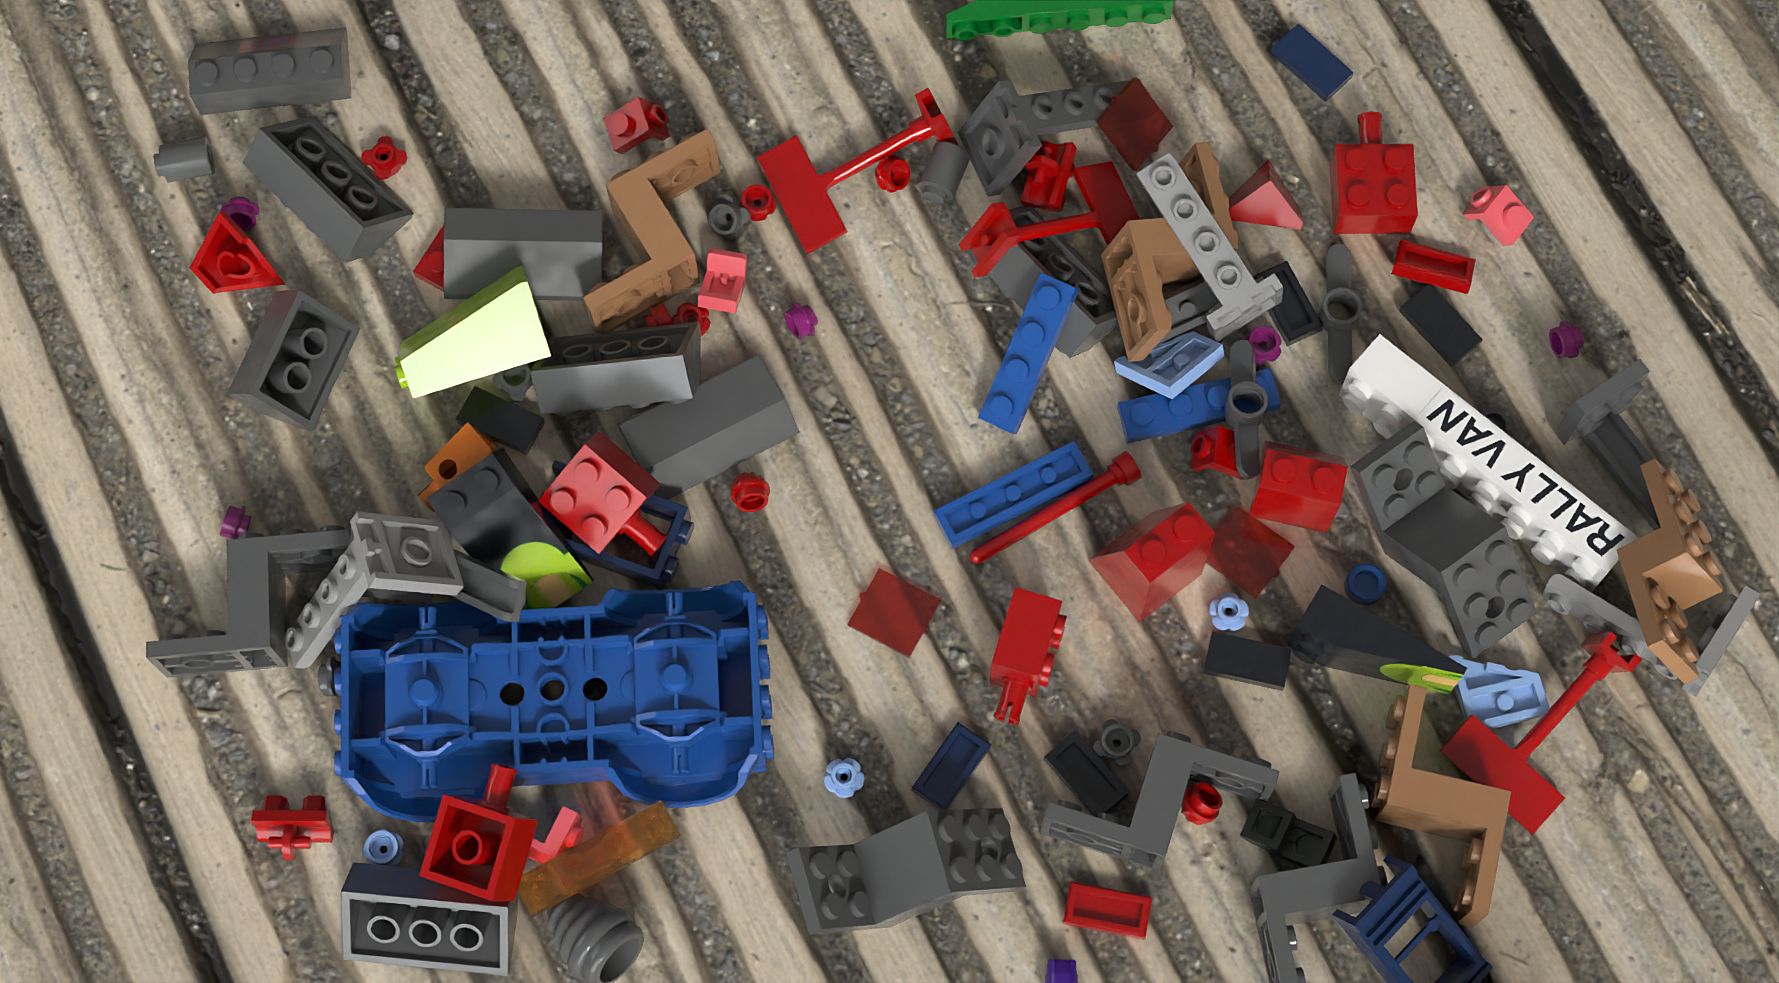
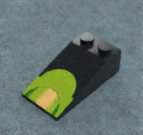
M503 447L427 497V500L449 532L469 556L527 581L525 589L526 601L521 610L555 608L594 581L549 513L538 502V497Z
M1322 584L1299 621L1287 645L1293 649V654L1298 659L1307 664L1314 665L1316 662L1323 667L1408 686L1410 684L1425 687L1427 690L1444 694L1451 693L1467 670V667Z

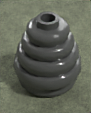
M573 893L568 896L560 895L556 897L547 909V914L549 915L547 920L548 932L553 935V942L555 947L559 949L561 960L568 965L570 974L577 980L587 983H614L628 971L642 950L644 936L642 929L636 926L634 917L628 911L616 908L615 905L609 902H600L593 897L585 898L582 894Z

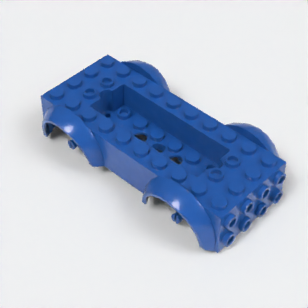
M730 581L728 584L687 589H609L600 605L521 610L519 622L501 620L463 601L429 604L357 603L348 612L347 616H341V629H336L334 635L336 653L341 654V669H336L334 674L336 694H341V710H335L334 714L335 732L337 735H341V750L335 751L334 754L335 773L337 776H341L344 784L357 796H360L371 808L393 818L414 822H435L443 794L469 796L475 799L483 798L491 770V763L506 765L518 770L512 787L612 781L622 794L634 801L651 806L689 808L723 801L735 795L744 786L751 773L767 772V760L774 759L771 725H765V719H772V700L769 685H763L764 679L771 678L767 644L761 645V640H769L768 617L765 604L758 605L756 592H750L741 581ZM592 678H600L607 684L606 695L597 701L587 699L583 693L585 683ZM552 680L562 682L565 690L559 699L550 701L543 698L542 689L547 682ZM509 683H518L524 688V698L517 705L510 706L501 700V690Z

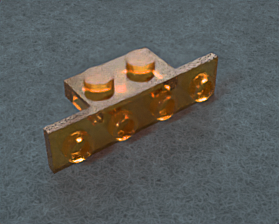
M662 800L523 874L518 892L530 916L534 917L681 836Z

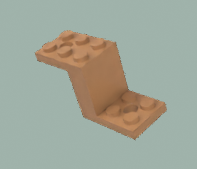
M708 128L700 133L693 132L686 135L679 141L678 145L665 152L658 151L651 154L640 166L632 170L626 169L618 172L609 183L605 184L613 215L643 263L631 265L623 272L622 276L610 283L601 282L589 290L588 295L583 297L588 317L595 333L613 331L648 312L649 305H652L654 308L700 283L694 252L664 204L721 173L716 141Z
M1210 142L1195 143L1178 165L1234 250L1237 251L1239 248V236L1237 229L1232 225L1228 211L1229 199L1226 192L1223 191L1220 182L1219 162L1213 156ZM1164 218L1129 220L1101 254L1128 362L1143 361L1172 329V314L1169 307L1165 305L1162 285L1191 283L1202 278V275Z
M1410 684L1403 696L1397 695L1395 704H1391L1388 711L1386 728L1391 729L1392 733L1389 734L1387 743H1383L1380 751L1378 767L1383 768L1384 773L1381 774L1379 783L1374 784L1370 807L1376 808L1375 821L1471 844L1470 847L1465 846L1463 850L1460 870L1466 871L1463 886H1458L1456 889L1452 909L1458 912L1456 924L1473 928L1489 914L1511 791L1411 768L1427 688Z

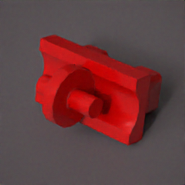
M1040 140L1042 146L1025 165L1029 174L1020 202L1024 207L1040 208L1043 212L1059 213L1063 210L1065 203L1063 195L1067 181L1072 177V171L1075 168L1073 160L1077 147L1073 142L1055 144Z
M266 795L261 810L252 811L251 823L256 827L258 842H268L269 849H282L285 861H294L297 850L311 849L312 843H332L334 831L328 815V806L325 797L322 795H308L303 798L302 810H289L288 799L282 795Z

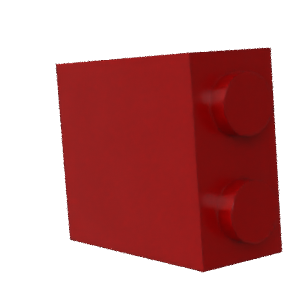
M1265 440L1260 459V472L1257 475L1249 516L1328 533L1341 505L1348 469L1344 458Z

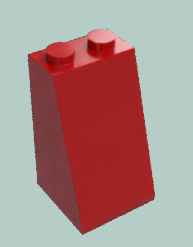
M1189 502L1151 512L1090 558L1089 562L1134 617L1141 622L1202 575L1215 532Z

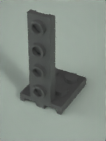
M1140 79L1018 96L1011 80L998 81L961 127L958 134L967 153L970 155V160L987 196L990 197L1000 195L1040 149L1042 144L1038 138L1039 135L1143 120L1150 117L1156 110Z
M1639 359L1577 399L1558 426L1555 434L1564 445L1580 435L1655 531L1661 528L1640 467V465L1654 458L1619 415L1634 403L1632 398L1644 389L1642 382L1650 371L1642 360Z
M351 528V534H350V539H349L348 547H349V545L351 544V542L354 540V534H353L352 528ZM453 549L464 587L457 596H450L501 620L519 622L521 609L526 601L525 589L527 581ZM368 587L361 597L432 603L434 594Z

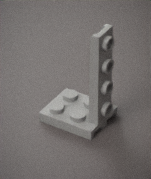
M1171 152L1136 173L1146 192L1219 301L1217 305L1209 310L1210 315L1206 316L1207 331L1214 341L1220 342L1282 302L1283 286L1275 273L1266 279L1260 277L1254 280Z
M356 512L350 521L354 540L344 554L339 557L338 562L326 579L322 581L309 603L304 606L302 613L292 627L287 630L285 646L290 651L293 667L307 668L312 665L334 635L335 630L341 625V616H347L348 612L355 606L368 587L457 596L464 587L449 534L443 521Z
M1561 574L1551 576L1542 597L1547 600L1548 605L1552 609L1564 615H1568V613L1583 621L1584 627L1592 633L1612 632L1617 636L1615 641L1619 643V647L1628 655L1637 654L1639 657L1645 658L1655 664V669L1660 674L1669 679L1675 680L1678 678L1647 647L1640 622L1565 576ZM1745 586L1739 597L1733 594L1729 595L1712 625L1709 626L1697 645L1696 649L1699 654V660L1695 661L1700 678L1684 684L1681 689L1695 697L1697 696L1751 611L1760 593Z

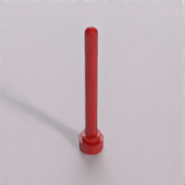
M1122 452L1112 458V463L1107 466L1108 470L974 548L969 554L970 561L974 564L986 561L1115 484L1117 486L1123 484L1131 485L1142 478L1138 465L1129 452Z

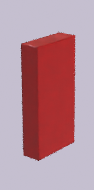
M1400 240L1391 274L1468 294L1476 259Z
M1070 881L1063 924L1145 940L1152 897Z

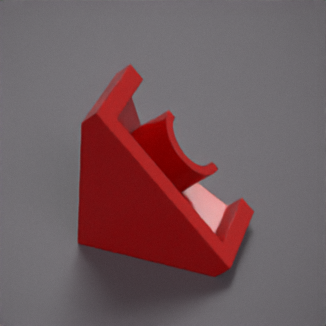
M1269 159L1228 198V211L1231 221L1302 230V211Z
M225 211L219 212L189 267L213 294L285 285L247 234Z

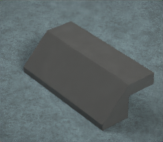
M444 208V299H468L514 268L522 265L524 266L534 300L583 301V297L588 295L589 290L602 282V211Z
M758 353L701 381L692 399L680 404H670L668 401L659 402L617 424L635 461L661 483L653 495L666 500L800 433L785 398Z

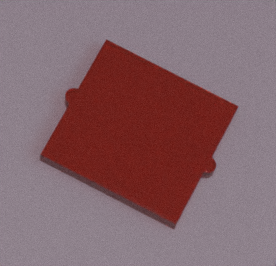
M1137 77L1132 78L1117 96L1111 97V104L1095 121L1132 171H1137L1152 152L1158 151L1159 143L1173 128L1170 121Z
M1238 506L1222 528L1217 527L1215 529V537L1206 564L1257 599L1272 577L1277 578L1279 576V568L1294 550L1295 546Z
M879 568L867 591L860 593V603L847 625L910 659L922 635L929 633L928 625L941 600Z

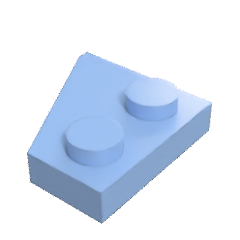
M1192 331L1178 336L1170 342L1159 343L1143 361L1128 362L1127 358L1122 356L1117 358L1114 363L1117 374L1173 399L1224 357L1223 344Z
M1459 655L1449 656V658L1467 667L1465 674L1455 686L1465 721L1473 714L1489 729L1540 718L1550 709L1539 673L1522 669L1509 670L1504 665L1491 662L1482 664L1462 659L1463 656Z

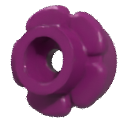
M234 197L228 203L222 205L220 212L225 211L243 231H247L255 226L259 207L248 198Z
M797 302L792 303V308L783 314L788 328L797 339H802L807 335L814 336V326L818 324L814 311L807 304L801 307Z
M1561 321L1560 326L1552 328L1549 332L1551 348L1558 358L1567 356L1568 358H1575L1579 355V351L1584 345L1582 332L1579 327L1570 326L1568 321Z
M1261 326L1251 330L1250 336H1246L1244 339L1249 341L1255 349V363L1273 362L1281 354L1280 345L1282 340L1279 334L1270 327ZM1260 343H1265V344H1266V348H1265V349L1260 348V347H1259V344H1260Z
M229 506L220 530V536L236 539L239 535L247 533L252 516L245 515V506H242L241 509Z

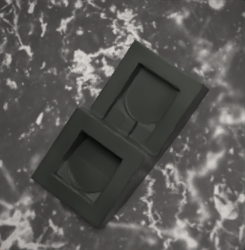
M1256 799L1240 833L1241 838L1303 868L1326 864L1337 840L1334 832L1300 820L1293 812Z

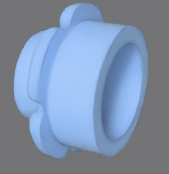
M1231 592L1222 593L1220 598L1213 599L1208 610L1213 625L1223 631L1239 630L1244 626L1246 622L1245 617L1249 614L1247 603L1243 599H1238V596ZM1229 608L1232 610L1233 613L1231 615H1227L1225 613V610Z
M846 758L845 760L835 759L826 768L827 775L824 776V784L828 791L834 792L838 797L848 798L862 788L864 774L860 772L861 766L856 760ZM842 774L848 775V779L846 781H842L840 779V776Z
M386 829L377 830L364 843L363 855L366 859H369V864L396 866L403 857V852L401 851L404 845L403 840L395 832L390 833ZM386 846L388 848L387 852L381 853V847Z

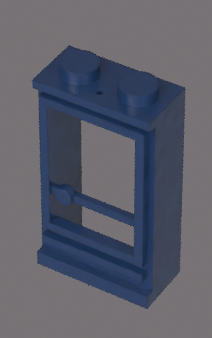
M554 460L552 470L555 479L568 464ZM651 495L640 509L644 513L671 522V525L666 534L668 537L661 546L653 568L650 569L603 551L598 554L589 545L586 546L572 541L571 538L574 532L546 509L581 561L654 586L658 590L663 589L666 580L672 581L675 577L680 561L679 558H676L681 544H688L694 529V522H691L688 507Z
M1388 854L1383 861L1395 876L1385 887L1373 881L1362 885L1360 893L1370 903L1357 917L1351 916L1339 909L1332 914L1386 983H1413L1399 964L1430 931L1434 932L1437 929L1459 957L1435 983H1481L1482 979L1493 968L1490 963L1484 960L1422 881L1415 867ZM1421 908L1428 917L1425 921V926L1393 958L1384 945Z

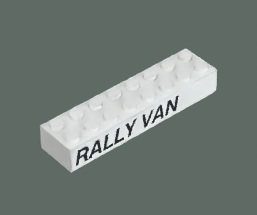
M1381 334L1349 368L1339 396L1343 398L1344 405L1350 411L1358 415L1362 413L1373 422L1376 431L1387 439L1413 421L1422 425L1446 487L1450 489L1456 488L1468 498L1467 501L1505 525L1509 537L1515 540L1520 539L1529 546L1533 556L1541 563L1553 565L1564 574L1563 576L1591 593L1619 561L1617 549L1638 538Z

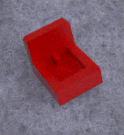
M641 97L633 99L603 118L613 151L624 154L651 137L662 141L670 137L666 125L668 118L663 108Z
M1218 425L1196 433L1191 445L1192 458L1190 468L1192 470L1201 471L1212 468L1240 480L1244 479L1236 469L1234 431Z

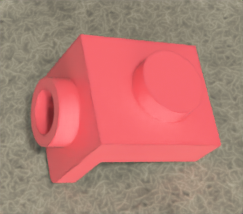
M1507 185L1484 186L1478 189L1470 198L1471 204L1463 212L1467 220L1480 219L1503 246L1513 245L1534 219V216Z
M714 248L709 249L707 271L698 294V307L730 313L737 312L746 285V254Z
M563 806L545 842L542 843L533 838L528 858L544 866H547L549 860L561 865L568 849L574 850L583 835L584 828L580 826L582 819L579 814Z

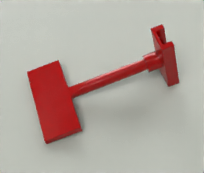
M929 88L915 94L922 116L909 122L908 125L910 127L822 175L817 174L797 135L757 157L807 254L848 233L828 195L829 188L916 140L918 143H921L933 136L937 142H948L958 146Z
M1109 161L1076 167L1072 171L1091 211L1089 213L1016 226L1004 201L991 204L959 243L961 251L972 249L978 262L971 271L973 277L988 275L1009 248L1017 246L1018 242L1097 227L1108 246L1129 220H1140L1113 162Z
M1612 632L1592 633L1583 641L1580 646L1591 655L1582 665L1584 671L1515 748L1511 749L1477 717L1471 714L1439 750L1472 782L1511 791L1507 813L1531 835L1539 829L1563 802L1565 797L1527 763V758L1596 681L1602 682L1609 673L1632 672L1642 661L1637 654L1618 655L1619 649L1611 645L1617 638Z

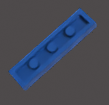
M1040 272L979 414V419L1009 433H1018L1079 292V288Z
M1271 369L1256 371V383L1266 391L1268 396V405L1265 412L1279 410L1281 403ZM1231 377L1189 386L1173 399L1158 393L1118 402L1117 410L1126 443L1226 422L1224 408L1231 390ZM1238 399L1233 402L1234 406L1243 413L1252 414L1259 411L1256 404L1250 400Z
M1075 441L934 510L933 516L951 549H954L1092 480L1093 473Z

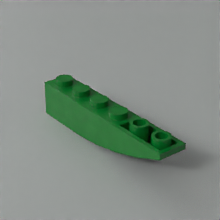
M976 0L946 14V39L970 40L982 35L1007 37L1017 32L1028 31L1035 34H1043L1052 29L1063 28L1079 31L1089 26L1107 25L1108 27H1121L1133 22L1157 24L1171 19L1174 0Z

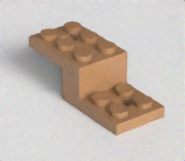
M1654 458L1640 465L1661 528L1617 549V554L1647 647L1684 684L1700 678L1695 661L1699 660V654L1692 640L1686 637L1684 628L1688 627V621L1682 610L1722 592L1723 589L1718 575L1723 571L1716 555L1709 551L1707 543L1711 542L1712 539L1703 521L1697 517L1696 512L1700 511L1701 507L1695 494L1691 489L1684 491L1676 473L1672 469L1666 471Z

